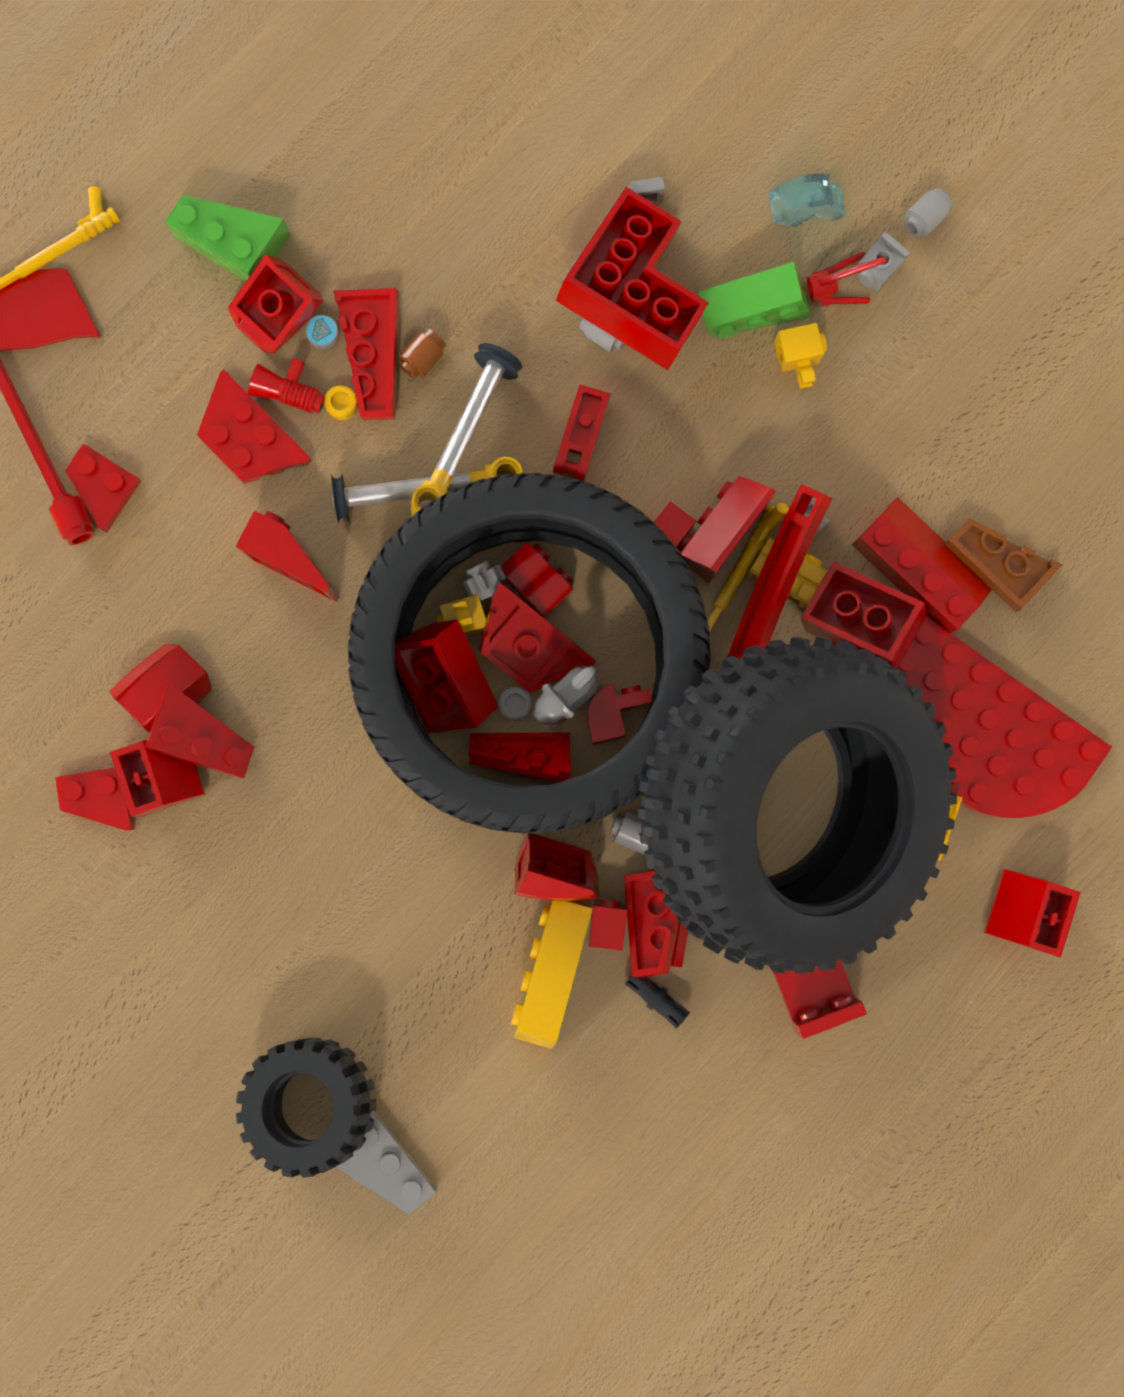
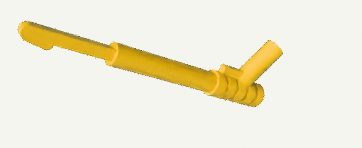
M99 187L88 188L90 214L77 222L78 227L75 228L76 230L17 265L15 270L1 277L0 290L20 277L23 279L82 242L86 243L90 240V237L94 238L98 235L97 233L104 232L105 228L109 229L114 223L120 222L118 215L112 207L108 208L107 212L103 211L102 193Z
M778 503L776 507H767L766 513L763 514L756 526L757 528L752 533L753 536L749 538L746 549L714 603L715 608L707 620L709 631L712 629L721 611L726 610L759 550H762L765 545L764 542L768 540L774 527L787 514L789 508L785 503Z

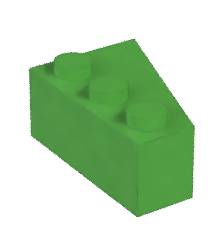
M795 262L698 292L699 297L709 302L703 317L706 330L713 338H729L738 332L812 317L805 283Z

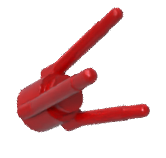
M860 252L824 270L813 272V275L807 276V287L812 302L820 300L821 307L831 304L870 303L869 297H833V293L838 292L837 280L884 264L887 261L886 257H880L837 272L862 259L865 252Z

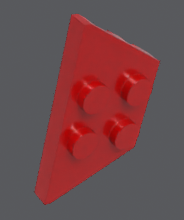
M223 369L218 376L197 436L244 484L259 480L264 475L272 476L284 472L283 469L299 464L303 466L309 464L312 459Z
M500 580L497 581L479 651L483 656L530 693L541 689L543 685L551 681L563 679L576 667H590L595 664L596 660Z

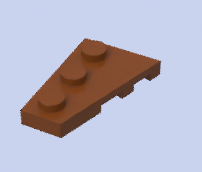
M970 518L945 543L962 562L1015 612L1021 610L1062 566V564L1054 560L1048 561L1036 555V551L1026 546L1022 548L1006 540L1004 535Z

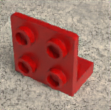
M841 960L836 962L835 969L827 971L818 969L815 966L814 972L804 974L795 973L794 970L785 971V974L773 972L796 1034L802 1039L867 1015L863 1002L857 999L853 993Z

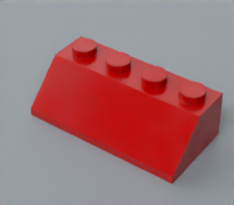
M898 497L852 543L901 592L924 602L926 615L950 633L962 626L981 606L992 590L945 545L946 542Z

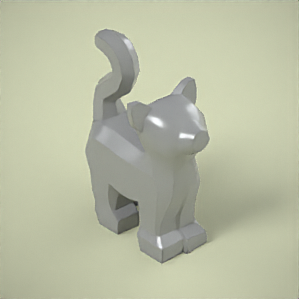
M592 666L587 668L576 667L553 688L549 684L543 685V693L535 702L533 714L535 720L540 725L549 724L555 730L566 719H571L573 712L585 702L591 700L602 688V685L596 679L595 668Z

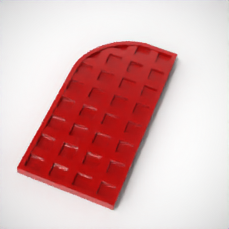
M926 617L897 668L907 675V685H916L923 692L920 699L923 702L930 701L937 710L933 718L935 722L944 723L947 731L942 739L944 743H950L954 753L948 758L949 767L955 768L957 771V778L951 781V792L962 797L961 804L975 812L1000 818H1023L1055 810L1072 800L1085 788L1112 748L1111 745L928 617Z

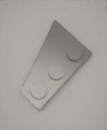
M372 1111L370 1118L375 1121L372 1130L364 1135L367 1139L360 1149L353 1152V1157L336 1166V1168L407 1214H411L436 1193L437 1189L378 1114Z

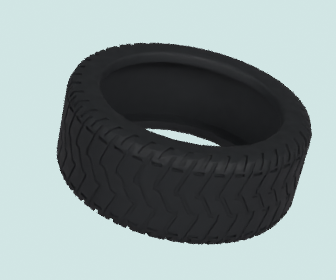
M540 473L505 474L490 477L487 480H477L461 488L449 491L438 497L436 501L429 502L416 512L412 518L407 519L394 533V536L387 540L377 555V560L372 562L364 578V584L360 587L355 602V611L351 616L350 639L348 640V663L350 664L348 672L358 714L362 719V725L372 744L375 745L377 753L387 766L391 768L394 775L417 796L446 814L466 823L487 829L521 834L550 833L580 827L612 814L644 793L639 790L640 782L648 780L646 774L651 766L645 764L647 755H655V746L658 740L654 737L658 729L666 730L669 725L667 721L670 718L667 713L672 706L680 708L684 703L685 695L683 692L690 685L697 688L704 682L702 674L710 669L711 661L710 631L704 610V602L698 586L695 584L693 574L685 560L682 559L679 550L665 536L663 530L650 518L646 517L641 510L622 500L616 494L588 482L570 479L566 476L542 475ZM545 541L575 548L604 563L628 585L645 612L655 643L656 678L651 696L652 703H650L649 709L634 737L616 756L585 775L552 785L514 786L480 778L457 766L433 743L416 715L412 699L395 666V641L411 634L414 620L429 592L452 568L480 551L503 544Z

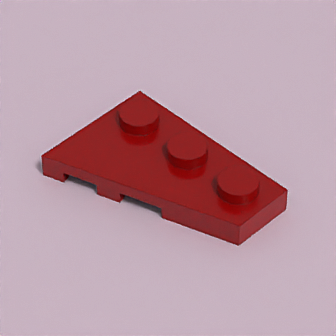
M570 732L470 733L469 764L562 782L571 779Z
M655 870L624 875L632 977L636 978L669 974L679 926L678 916L673 914L672 910L662 900L666 893L663 892V889H657L651 877L656 873Z

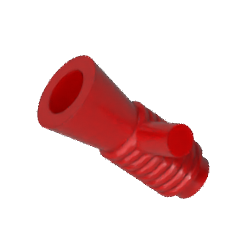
M295 358L292 359L285 379L264 366L257 364L248 386V395L276 399L279 403L287 404V406L295 407L301 411L304 410V412L310 414L321 412L325 394L320 393L318 388L315 389V387L299 382L305 363Z

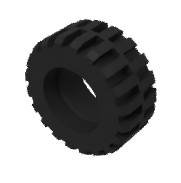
M306 1038L276 1045L267 1051V1055L259 1056L252 1063L254 1070L246 1072L241 1081L246 1088L237 1093L236 1103L242 1104L241 1112L236 1113L237 1124L243 1123L245 1132L240 1134L244 1144L251 1143L253 1149L250 1151V1154L256 1161L264 1158L266 1160L264 1167L272 1172L281 1169L282 1176L293 1178L301 1175L302 1178L324 1173L353 1157L354 1151L363 1146L367 1140L364 1135L372 1130L375 1121L370 1118V1113L376 1110L377 1099H370V1091L375 1089L373 1080L366 1081L363 1073L368 1069L363 1061L355 1062L353 1059L355 1053L348 1047L341 1049L339 1048V1042L330 1039L323 1041L320 1038ZM300 1073H310L320 1079L327 1087L332 1098L333 1115L331 1123L325 1134L316 1139H306L297 1135L286 1123L282 1112L284 1089L289 1080Z

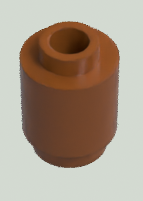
M428 328L423 333L418 332L399 355V359L402 362L400 368L411 378L415 379L416 376L424 378L444 354L442 350L446 347L445 342Z

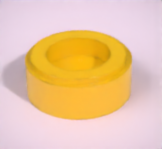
M343 385L334 386L325 395V408L334 419L347 420L357 412L356 395L349 387Z

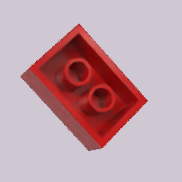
M833 561L800 618L806 632L816 637L832 639L833 645H836L838 640L856 644V649L868 650L874 653L875 657L889 662V665L897 669L927 615L924 602Z

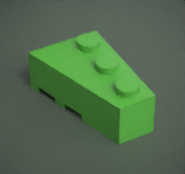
M182 195L165 220L166 225L175 238L245 281L248 280L265 255L276 257L290 236L283 218Z

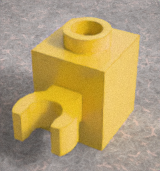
M817 323L778 331L774 345L781 372L796 369L799 389L813 387L812 382L816 381L812 366L819 364L824 356V352L827 351L824 333H819Z
M478 594L440 605L442 615L436 616L438 622L458 619L466 637L484 631L486 618Z

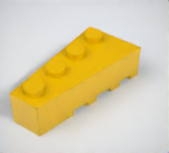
M552 901L551 907L544 905L539 925L545 926L542 939H534L530 958L536 959L533 971H525L520 991L526 992L523 1005L516 1004L511 1021L512 1025L517 1026L514 1034L515 1039L553 1049L557 1043L592 908L568 901Z

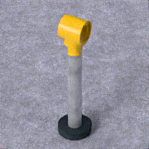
M488 343L478 346L479 352L474 354V358L484 369L430 480L423 481L421 487L417 488L413 493L411 500L412 516L421 509L419 504L424 500L436 501L438 497L449 492L447 489L500 379H517V371L522 369V363L509 351Z
M504 456L495 460L493 464H485V470L455 473L447 490L451 491L455 488H461L480 479L487 480L490 477L497 476L502 471H510L516 475L523 473L521 464L516 459ZM342 473L339 478H334L331 474L332 502L336 510L338 523L342 518H346L349 522L348 507L412 499L415 490L421 487L423 481H429L431 477L345 488Z

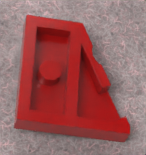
M82 444L65 470L98 528L106 533L141 482L138 477L85 444Z
M115 767L55 777L60 811L125 831L134 830L133 817L130 816Z

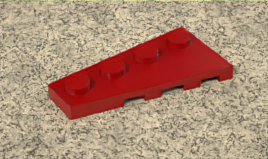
M396 288L333 290L340 313L341 329L344 332L347 358L352 369V381L360 417L363 420H396L399 291Z

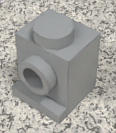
M885 231L857 265L880 257H886L887 261L883 265L857 273L858 280L865 287L873 288L878 293L903 265L910 252Z

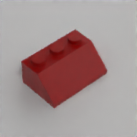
M738 476L733 484L727 481L716 496L720 499V502L714 510L708 506L697 521L701 525L700 529L694 536L688 533L677 548L682 552V559L685 560L689 569L707 583H710L766 508L776 491L771 487L742 476Z
M458 619L430 624L395 641V666L428 733L477 728L499 707Z

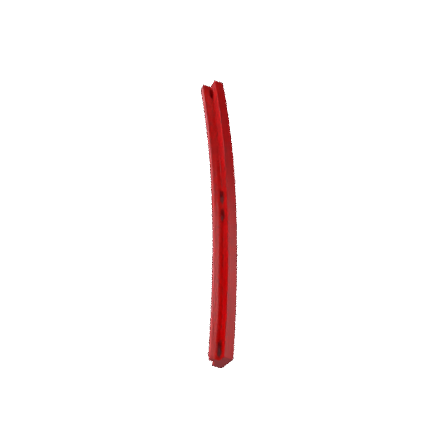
M803 484L800 485L765 560L727 658L735 656L740 659L743 657V651L746 648L758 645L764 650L765 646L769 644L799 569L833 498ZM814 497L816 501L809 516L806 517L804 514ZM680 922L670 965L673 967H682L688 936L687 927L683 926Z

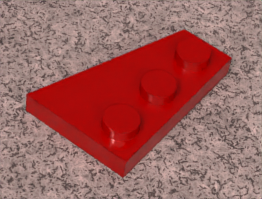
M166 683L144 748L238 779H244L254 746L172 684Z

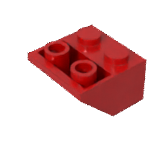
M147 740L110 752L131 817H143L206 795L196 764L144 748Z
M1003 869L983 933L1061 958L1081 892L1043 879Z

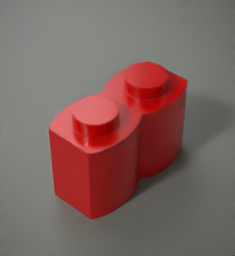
M526 542L501 568L506 576L505 580L532 608L546 618L573 592V588L570 586L573 580L562 568L559 567L555 570L548 564L547 560L550 557L538 544L532 547Z

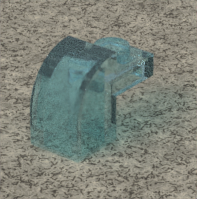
M818 173L796 177L768 192L773 221L777 224L797 227L813 217L837 221L846 216L843 204L844 196L840 185L830 183L829 174Z

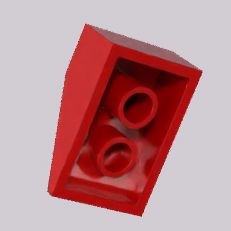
M254 510L235 547L249 559L337 602L339 595L299 541L289 531L291 526L284 523L285 520L270 511H266L265 515Z

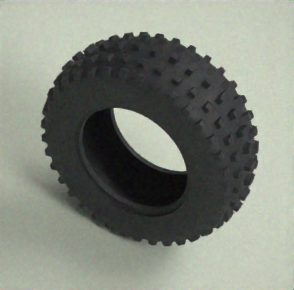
M792 637L788 645L781 639L769 641L764 650L758 645L751 646L743 651L742 658L738 659L735 656H729L722 660L723 667L718 671L709 669L703 673L702 678L704 682L697 688L690 685L683 692L685 701L680 708L672 706L667 713L670 716L667 721L669 725L665 731L658 729L654 737L658 740L655 746V755H647L645 764L651 766L646 774L648 780L640 782L639 790L646 793L645 796H642V806L638 807V817L645 821L644 824H641L640 842L641 844L648 845V850L644 851V858L647 867L656 871L651 877L657 889H663V892L666 893L662 900L672 910L673 914L678 916L679 922L687 927L686 929L691 935L704 940L703 946L717 954L722 949H726L724 958L737 964L745 957L744 963L756 970H763L765 965L769 966L772 972L785 974V971L793 970L798 974L814 972L815 966L824 971L836 968L837 961L841 960L845 964H851L857 961L858 952L864 950L867 954H870L877 950L876 941L881 937L891 939L896 934L894 926L901 919L908 922L913 916L910 908L917 899L924 901L928 895L924 887L930 877L937 878L940 870L935 865L940 853L947 854L949 848L948 845L944 844L946 831L954 829L955 820L949 818L950 805L957 804V794L951 792V781L957 778V771L955 768L949 767L948 758L954 753L950 743L943 742L942 737L947 730L943 722H935L933 715L937 710L930 701L923 702L920 699L923 692L916 685L906 684L907 675L904 672L895 669L886 660L875 657L874 653L864 649H856V644L840 640L837 641L835 647H832V639L825 637H816L813 646L810 645L809 639ZM824 731L834 750L838 768V791L832 816L817 844L802 860L783 872L767 877L762 867L757 847V819L763 794L774 771L786 755L803 740L813 734Z

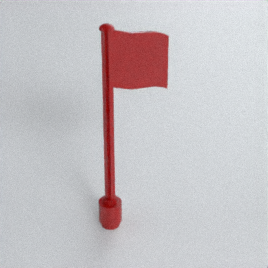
M39 269L23 279L20 277L0 290V351L34 349L74 338H101L66 269ZM0 358V390L54 498L49 512L62 539L67 540L69 545L82 544L94 536L92 530L94 525L81 498L67 494Z

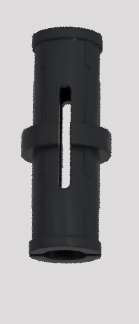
M631 975L625 982L626 986L647 1003L646 1007L650 1010H656L676 1029L690 1013L667 993L668 989L666 987H660L649 977L636 978Z

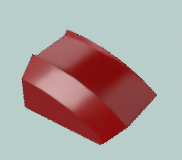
M265 255L228 306V311L236 327L263 352L275 353L300 330L324 300L320 292L315 290L292 266L278 257Z
M164 644L133 668L109 692L114 700L136 719L145 730L150 732L166 683L172 684L197 704L211 692L212 688L208 673L180 645Z
M527 833L519 850L514 868L515 895L546 901H576L600 897L598 871L591 851L535 833Z

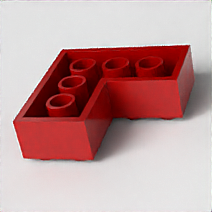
M625 187L564 278L555 301L668 371L709 302L655 269L671 244L682 221L628 187Z

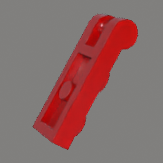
M579 384L556 457L553 473L559 475L567 473L575 476L577 480L585 481L611 393ZM569 452L581 455L579 463L567 460Z

